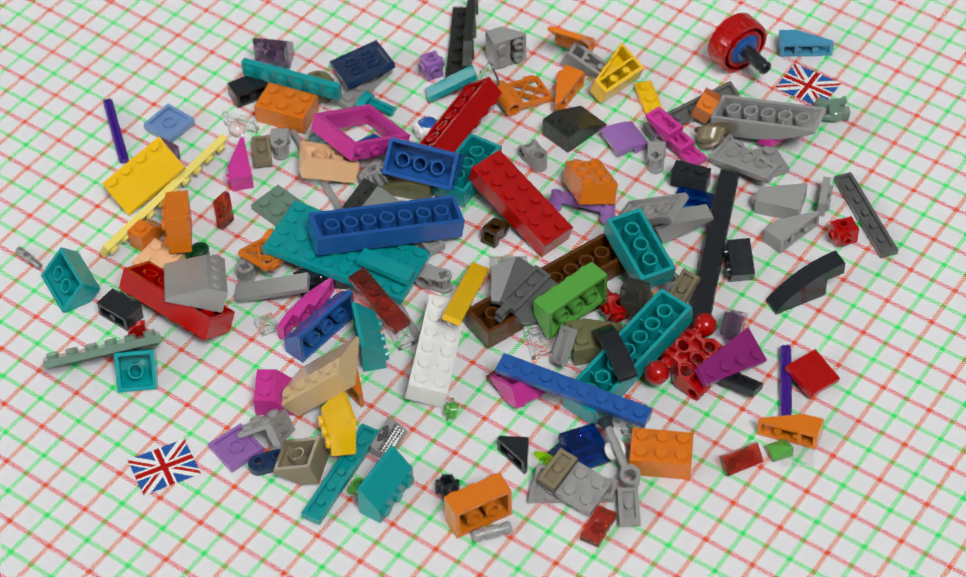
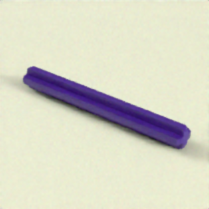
M111 98L104 99V108L119 162L124 164L129 161L113 100Z
M788 344L781 345L780 416L792 415V377L785 370L786 365L791 363V346Z

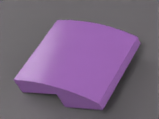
M632 121L615 123L600 129L601 135L618 157L630 151L636 154L647 148V139Z

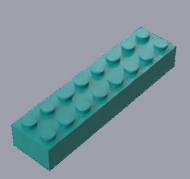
M661 288L619 332L634 363L638 377L619 383L603 349L576 377V380L623 397L644 374L646 365L657 360L693 321L692 306ZM562 398L565 408L594 427L597 421L606 415L600 411Z

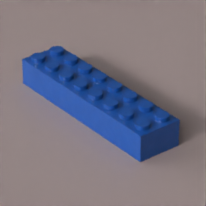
M449 195L311 212L308 215L307 230L316 256L363 250L364 248L372 249L458 238L463 235L465 220L455 196Z

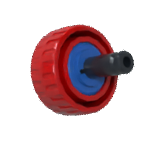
M734 14L716 28L708 44V53L710 58L724 71L738 72L750 64L760 74H766L771 69V63L767 62L760 54L766 43V30L750 14Z

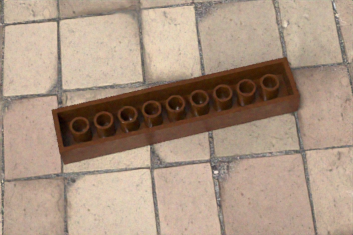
M604 233L541 267L558 284L590 262H593L607 274V282L626 271ZM491 296L471 306L466 314V325L488 349L531 325H521L511 312L508 313L501 323L497 322L494 319L496 316L495 312L501 305L492 304Z

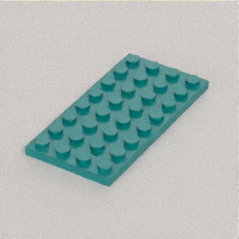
M298 201L293 202L262 246L263 253L402 305L415 284V278L423 265L427 264L431 258V254L427 250L412 244L370 249L416 269L415 275L408 285H404L356 264V258L363 250L316 256L307 230L308 215L311 212L322 210Z

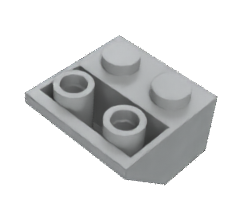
M502 26L485 31L486 58L494 70L526 60L525 32Z

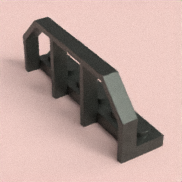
M467 0V7H453L446 77L472 65V60H474V38H476V15L479 13L478 0Z

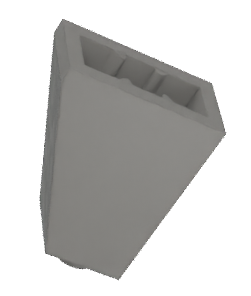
M808 184L760 187L758 194H754L752 199V205H755L754 213L779 219L800 215L806 199Z

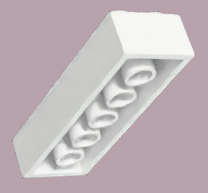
M433 294L429 295L405 399L441 408L444 407L463 325V321L458 326L442 320L443 313L451 300L449 298Z

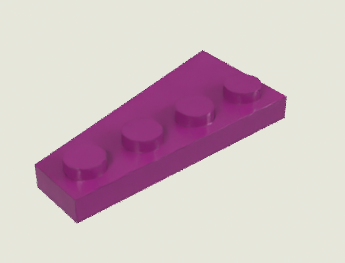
M747 327L694 371L703 387L764 364L767 359L749 327Z

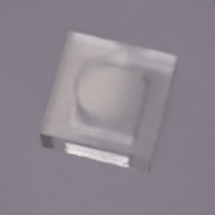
M271 312L253 319L254 325L262 337L277 331L278 323Z

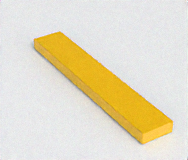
M474 262L470 264L445 309L442 320L458 326L461 325L490 268Z

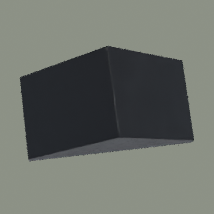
M497 437V450L523 474H526L528 469L529 437Z

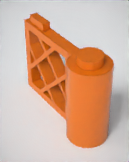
M553 26L547 28L549 32L555 35V41L558 46L569 49L577 41L593 52L596 39Z
M537 75L525 76L521 80L505 83L503 80L494 82L502 92L498 97V103L508 116H515L521 109L552 102L554 99ZM535 82L538 86L534 87L528 84ZM515 87L522 88V91L515 90L514 88H515ZM525 90L533 91L535 93L534 95L525 93ZM537 93L545 95L546 97H539L536 95ZM521 98L531 99V101L523 102Z
M272 228L268 229L259 240L238 250L240 257L266 271H273L279 268L281 263L285 262L271 255H260V253H263L260 246L264 245L274 231Z

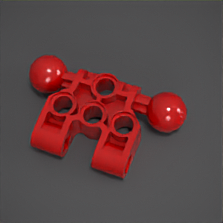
M701 313L695 316L692 323L693 329L685 330L661 354V361L654 360L646 365L644 374L649 383L652 385L665 383L669 378V369H671L673 383L695 401H698L711 388L712 385L703 387L694 371L723 347L716 339L701 338L711 336L717 328L716 319L709 313Z

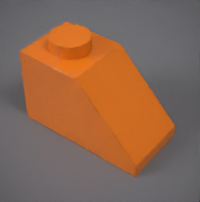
M706 87L690 116L706 124L718 105L721 95Z
M139 219L127 231L130 246L141 252L154 238L159 240L165 234L162 230V224L154 220Z

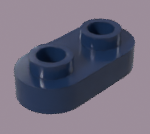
M281 449L271 450L251 457L248 462L250 473L255 476H262L274 472L273 469L278 459L276 457L279 456Z

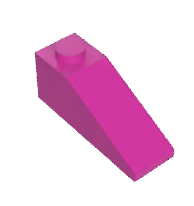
M240 137L228 164L229 174H225L227 185L231 184L232 192L254 188L244 137Z

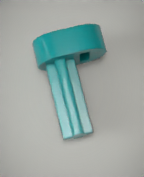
M364 91L355 104V107L370 104L377 110L390 116H394L397 107L375 98V94L369 91Z

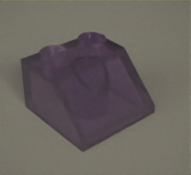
M253 38L256 61L290 69L294 57L293 42Z

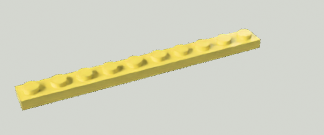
M222 133L181 174L173 179L103 245L99 254L104 258L109 254L114 255L120 248L119 245L122 242L125 244L129 240L127 231L139 219H152L156 214L155 211L158 208H163L162 200H165V192L180 191L179 188L181 186L185 187L191 181L190 177L192 175L197 176L202 171V166L205 163L207 165L210 164L215 158L214 155L216 153L220 154L225 149L226 145L224 144L228 138Z

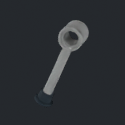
M612 415L601 417L597 424L601 425L602 430L606 432L621 466L620 486L639 487L641 472L637 466L628 464L613 430ZM627 475H632L635 477V479L629 481L625 477Z

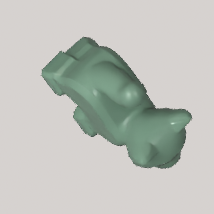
M846 96L830 100L819 97L815 101L814 106L826 108L827 114H824L822 120H829L831 122L849 120L850 108L849 106L845 107V104H847Z

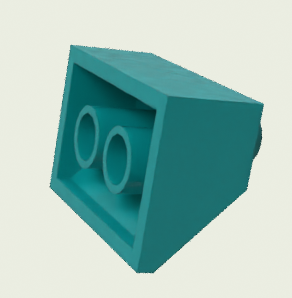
M60 247L41 274L42 279L63 313L90 303L101 289L79 252Z
M356 302L351 303L355 335L359 337V354L363 372L387 368L386 360H389L388 348L383 346L386 345L384 333H380V330H383L381 319H377L376 311Z
M394 446L388 448L357 488L359 513L378 523H381L385 517L390 515L392 507L396 502H400L405 490L410 488L414 482L413 467Z

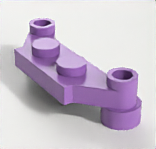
M552 189L550 199H548L557 211H560L562 203L600 212V221L605 224L607 219L616 216L614 213L615 204H579L570 191L562 192L560 189Z

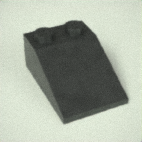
M582 106L555 110L543 119V135L569 153L600 131V129L604 128L606 123Z
M363 178L342 207L351 208L400 201L375 183Z

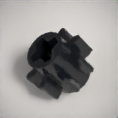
M442 474L440 479L435 480V493H440L442 499H444V496H447L449 493L458 491L460 486L459 479H454L453 474Z

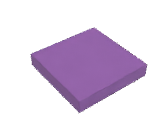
M241 423L208 443L209 449L231 473L247 464L251 457L265 452L264 447L252 434L242 438L238 437L237 434L242 430L243 426Z

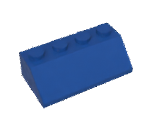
M390 137L382 173L452 190L461 174L465 154L397 137Z
M347 290L336 293L323 306L315 310L308 319L301 322L292 333L287 334L284 339L285 351L302 363L306 361L353 319L351 304L354 302L353 291Z

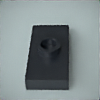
M740 373L718 382L752 398L763 387L762 382Z

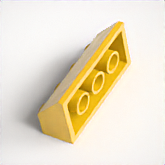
M158 136L102 184L130 216L186 168L167 144Z

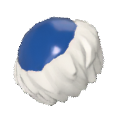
M425 116L416 121L413 125L414 135L422 140L437 120L431 116Z

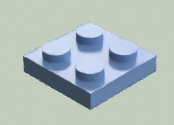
M168 103L144 123V128L171 144L193 126L195 120Z

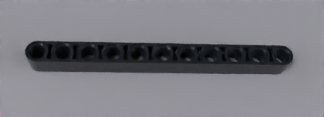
M720 170L711 213L714 220L709 223L699 271L701 280L696 287L692 304L693 319L701 313L712 315L723 260V247L726 245L738 185L739 172Z

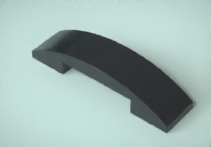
M608 324L594 329L593 334L599 345L603 347L618 382L621 383L638 377L631 356L616 328L612 324Z

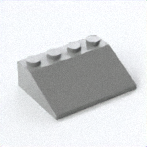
M202 255L164 264V299L166 302L222 313L228 294L225 258L219 255Z

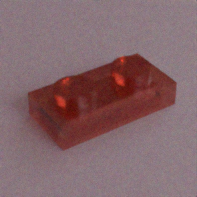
M758 442L750 443L719 456L725 476L733 475L764 462Z

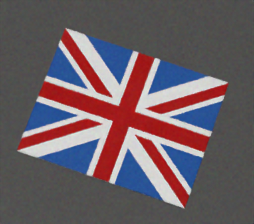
M795 63L776 85L775 89L815 105V101L819 97L829 100L841 83Z
M185 439L128 459V463L143 496L201 474Z

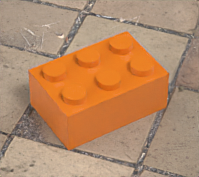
M269 83L254 105L256 121L279 128L289 127L290 131L295 129L297 133L305 134L313 122L314 114L319 112L318 95Z
M573 159L572 161H566L563 182L579 204H615L618 183L600 160L582 161L580 159Z
M188 190L165 192V200H162V230L165 232V247H169V254L192 252V216Z
M633 427L629 464L637 466L641 476L690 480L694 433Z
M500 472L489 475L479 482L471 483L463 489L453 491L444 496L445 521L455 537L458 539L474 530L512 515V490Z

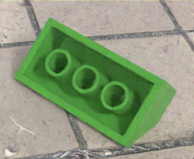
M590 262L533 301L534 315L549 340L559 334L561 325H565L566 321L580 319L603 303L607 297V274L593 262Z

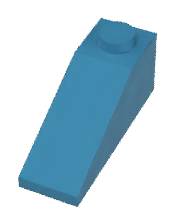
M779 30L778 49L780 57L832 56L833 40L800 30Z

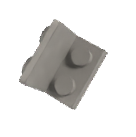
M286 408L279 411L273 409L267 412L265 416L261 417L258 414L250 418V422L243 425L242 430L237 435L239 438L266 430L269 441L272 442L274 447H277L296 429Z

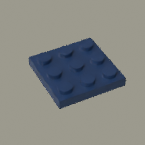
M377 40L329 61L331 67L347 89L355 88L361 83L373 80L376 76L388 73L396 68L394 61Z

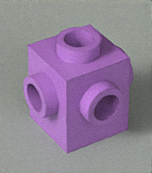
M436 50L420 55L418 67L427 82L443 77L445 62Z

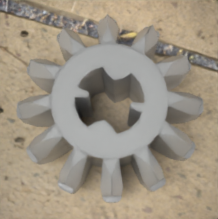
M374 160L372 163H368L359 172L360 181L365 178L381 188L384 184H388L391 176L382 173L384 165L382 160Z

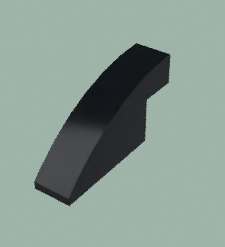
M836 250L823 255L784 281L766 299V303L777 315L822 297L826 294L827 281L844 274L846 263Z

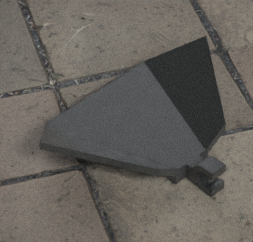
M514 257L491 267V303L501 305L495 312L496 316L494 319L501 323L508 313L511 312L521 325L539 324L534 315L533 301L538 296L548 292L553 286L558 285V283L552 280L551 275L539 266H533L521 257Z

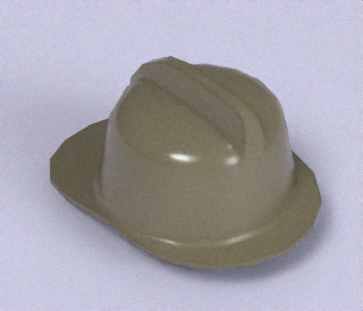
M716 121L696 127L694 131L698 134L700 148L718 147L723 141L724 136L735 131V126L730 122Z

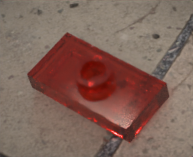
M226 191L222 192L213 201L217 228L222 231L234 220L230 193Z
M598 505L582 531L580 540L599 548L617 518V512Z

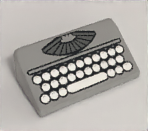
M388 417L370 445L371 455L381 458L390 446H394L397 449L408 431L394 419Z

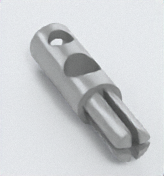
M21 246L16 248L15 253L29 264L34 265L37 269L42 268V263L36 260L28 251Z

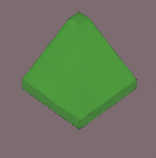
M785 439L765 445L774 462L793 456L794 447Z

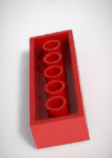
M490 77L467 84L419 143L455 152L471 131L481 123L480 120L489 113L490 107L498 102V97L502 92Z
M498 150L472 167L469 181L541 258L570 238L573 226L501 150Z
M146 261L123 269L119 289L126 292L128 296L139 300L141 304L154 309L156 313L164 315L171 322L179 324L184 330L197 335L199 339L208 340L230 332L235 312L224 306L221 313L166 302L164 299L163 269L154 263Z

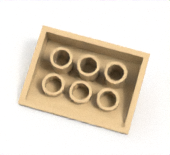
M359 337L352 338L300 368L283 389L281 406L299 417L355 386Z

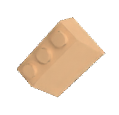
M300 141L299 171L302 178L307 180L320 179L325 182L339 181L343 184L355 183L359 168L358 160L350 161L330 144Z

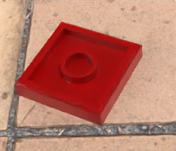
M816 349L785 367L787 373L809 399L840 380V377Z

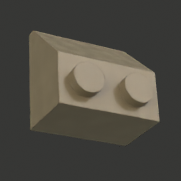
M320 436L285 440L273 471L275 474L300 485L317 484L320 482L330 452L326 449Z

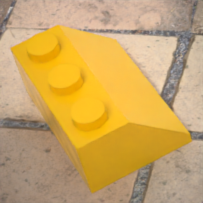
M344 391L328 400L321 407V416L317 418L322 438H325V447L329 449L331 456L356 454V417L347 393Z

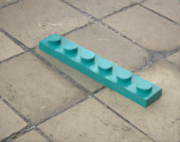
M245 57L241 61L243 75L338 101L342 97L341 83Z
M362 423L356 432V454L340 455L301 512L302 518L319 525L322 523L370 452V445L380 430Z

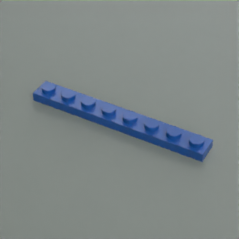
M503 353L496 367V373L602 413L612 415L642 428L646 427L652 414L653 408L506 353Z

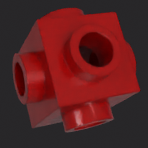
M852 216L831 221L828 236L831 241L833 240L836 247L858 241L859 228Z
M612 293L605 298L601 304V312L605 315L606 321L617 323L630 317L633 308L629 294L618 295L617 293Z

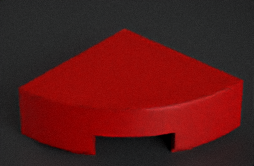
M145 320L137 321L135 325L129 327L128 335L134 333L136 336L143 335V331L147 330Z

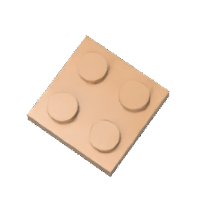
M154 238L132 261V266L150 261L163 269L165 263L185 259V253L169 254V247H165L164 242Z

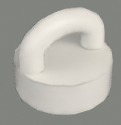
M618 439L620 446L623 450V453L625 455V445L622 440ZM610 441L607 442L604 449L607 457L612 461L618 460Z

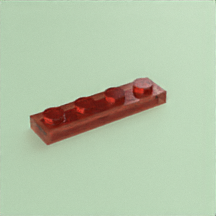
M365 267L349 276L350 283L394 334H397L411 324L410 319Z

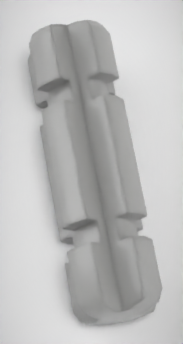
M507 521L501 523L502 525L500 526L496 524L482 528L483 530L481 531L480 529L474 530L471 533L472 539L477 543L483 541V538L488 540L502 536V533L504 535L512 533V525Z

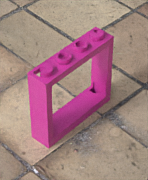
M370 104L315 113L311 127L312 131L350 161L386 155L390 137L405 140L410 138V134ZM369 124L384 137L356 142L340 130V128Z

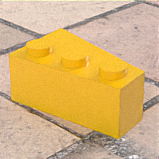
M621 42L595 79L590 92L602 104L639 79L645 67Z

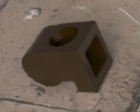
M494 217L482 227L481 242L496 248L499 245V240L508 233L509 223Z

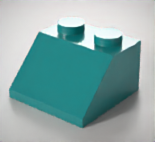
M156 347L124 350L114 353L118 393L158 389Z

